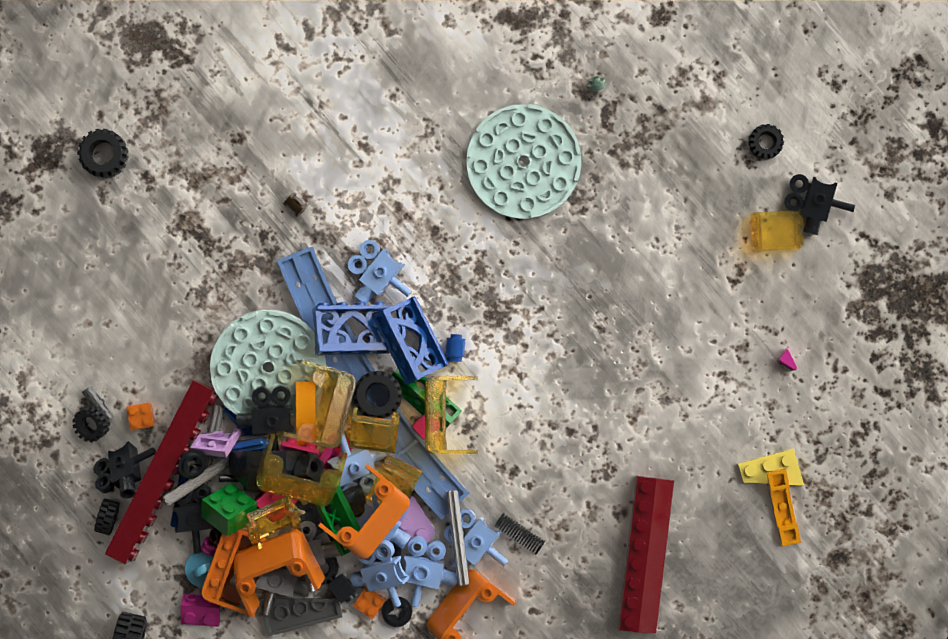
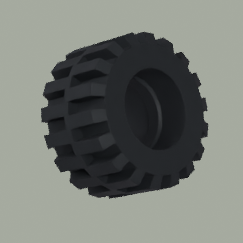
M103 128V130L95 129L94 132H88L89 135L83 136L82 143L79 142L78 145L80 149L77 150V155H79L78 160L82 167L88 173L98 178L114 177L116 173L122 172L121 169L125 168L126 160L128 161L129 156H127V144L118 134ZM101 143H109L114 151L112 159L106 164L100 165L96 163L93 159L95 147Z
M372 371L364 374L357 381L354 387L353 400L359 412L366 417L384 419L391 416L399 408L402 400V389L397 379L391 374L383 371ZM377 383L383 384L389 391L387 403L380 407L371 405L366 397L368 388Z
M122 612L118 617L113 639H144L147 626L146 617Z

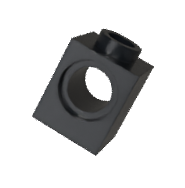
M312 453L298 456L292 477L305 486L317 484L320 481L324 462Z
M343 572L327 585L341 604L344 601L349 603L356 597L354 593L357 589L352 586L350 580Z

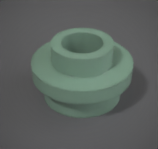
M595 76L589 79V83L586 86L591 92H597L605 87V79Z

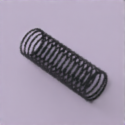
M503 513L495 527L498 528L501 525L499 528L501 530L504 526L502 532L507 527L504 534L507 531V535L511 532L509 535L511 537L514 533L512 539L517 534L514 541L517 538V542L521 539L519 543L521 544L524 540L522 546L527 541L524 548L529 542L530 544L527 549L533 543L529 551L536 544L532 553L538 547L534 553L537 555L545 540H541V537L538 538L536 534L533 535V532L531 533V530L528 531L526 527L523 528V525L520 527L521 524H518L516 520L513 521V518L510 520L511 517L505 516V513Z

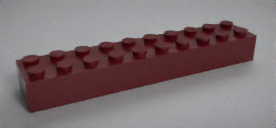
M197 380L192 381L105 555L123 564L136 560L140 552L138 550L139 545L144 544L149 533L146 532L148 527L153 526L157 519L156 511L162 509L164 505L163 497L173 488L175 482L172 480L174 476L180 473L177 468L179 466L178 459H181L182 453H186L191 449L190 444L201 432L199 429L201 423H205L210 413L207 412L209 407L214 406L218 399L215 389Z

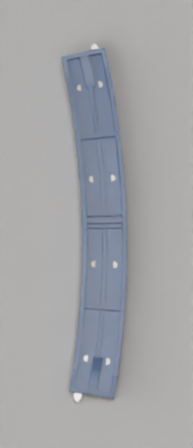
M303 242L301 251L278 259L277 262L302 320L314 331L312 309L318 303L336 305L337 301L319 263L314 247H309ZM323 314L321 318L322 323L326 327L332 328L333 325H329L326 319L332 320V315ZM345 321L339 330L346 332L350 336L352 343H356L357 339L348 322ZM322 330L323 344L326 343L329 332ZM336 334V336H340L338 341L340 343H344L345 338L339 334ZM325 355L326 365L338 386L378 445L381 444L383 446L386 456L441 520L444 517L450 520L447 491L457 490L459 503L469 492L415 431L401 409L398 408L395 413L387 418L372 419L363 415L356 408L353 396L357 381L364 374L375 371L366 355ZM377 383L368 388L366 397L371 405L380 407L387 403L389 392L383 384Z

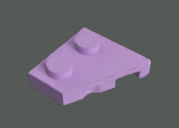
M236 427L234 432L223 434L222 430L200 434L190 448L192 450L197 448L205 455L227 458L242 434L241 429Z
M411 496L406 516L399 519L401 521L399 529L410 535V538L415 536L423 537L428 544L436 530L415 497Z

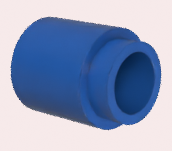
M451 334L450 338H446L445 356H447V361L462 362V357L465 355L466 339L462 338V335Z

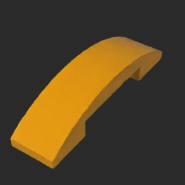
M296 382L297 445L305 446V443L316 445L317 449L316 382Z
M785 468L767 472L770 497L781 545L784 547L801 543L789 490L787 470Z

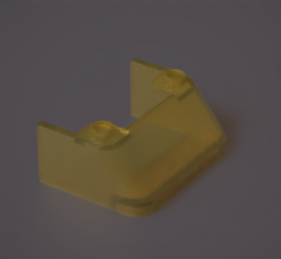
M296 360L295 364L313 369L312 382L316 386L324 388L315 424L300 425L296 435L277 431L276 435L325 448H336L342 439L356 386V379L349 372L306 360Z
M478 376L429 377L425 382V448L430 454H478V450L447 449L446 441L447 380H478Z
M269 432L256 479L257 487L263 492L319 506L329 505L340 484L348 453L340 450L336 469L324 471L320 482L282 473L283 460L277 455L270 454L275 434Z

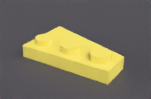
M794 448L738 464L743 483L768 484L767 472L786 468L789 485H804Z

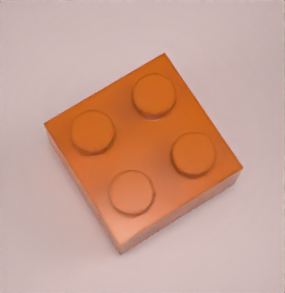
M152 403L126 407L130 430L155 426Z
M366 586L353 606L373 619L386 601V598L376 591L369 592Z

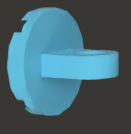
M202 550L201 553H193L189 556L185 565L187 579L193 585L203 588L214 556L206 555Z

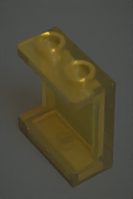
M799 211L753 212L751 214L752 251L800 250L801 246L804 245V236L800 234V227L803 226V216L799 215Z
M354 407L353 414H349L348 425L351 428H347L346 439H350L349 447L395 454L400 413L393 412L391 420L357 415L358 408Z
M388 454L378 473L409 498L423 471ZM377 477L365 498L371 502L375 492V485L379 481Z
M289 495L246 514L248 522L245 524L249 532V539L252 544L256 543L258 549L262 548L261 538L289 525L292 530L302 531L297 508Z

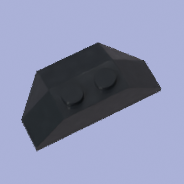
M230 452L229 472L248 491L288 490L297 481L292 477L297 457L306 455L307 452Z

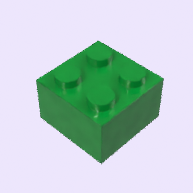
M232 483L202 499L201 517L227 537L256 520L257 502Z

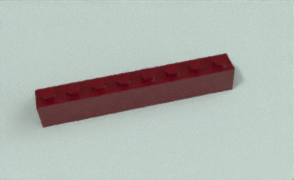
M636 476L618 629L620 631L656 633L674 480Z

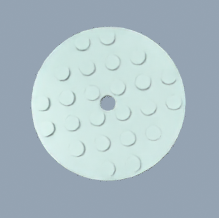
M511 105L495 111L477 127L467 150V173L475 193L484 204L495 212L516 219L537 218L557 209L573 192L581 170L580 147L572 129L556 113L537 105ZM522 156L529 159V164L526 167H522L518 163L519 158Z
M278 310L250 312L231 322L216 340L210 360L211 381L216 394H218L223 404L236 415L251 413L252 407H258L252 401V393L257 387L265 386L272 393L276 386L284 385L291 392V398L286 404L293 405V409L290 411V419L295 418L296 382H316L317 399L325 380V355H315L314 331L296 316ZM271 362L274 368L272 371L267 372L263 369V364ZM278 392L280 398L285 397L284 392ZM259 393L261 399L266 397L264 393ZM271 399L270 402H269L267 405H276V404H275V403L272 401V399Z

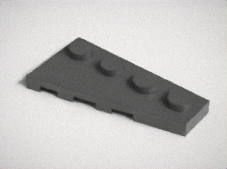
M259 598L261 611L263 610L266 598ZM274 598L269 616L262 614L268 636L343 617L337 598Z

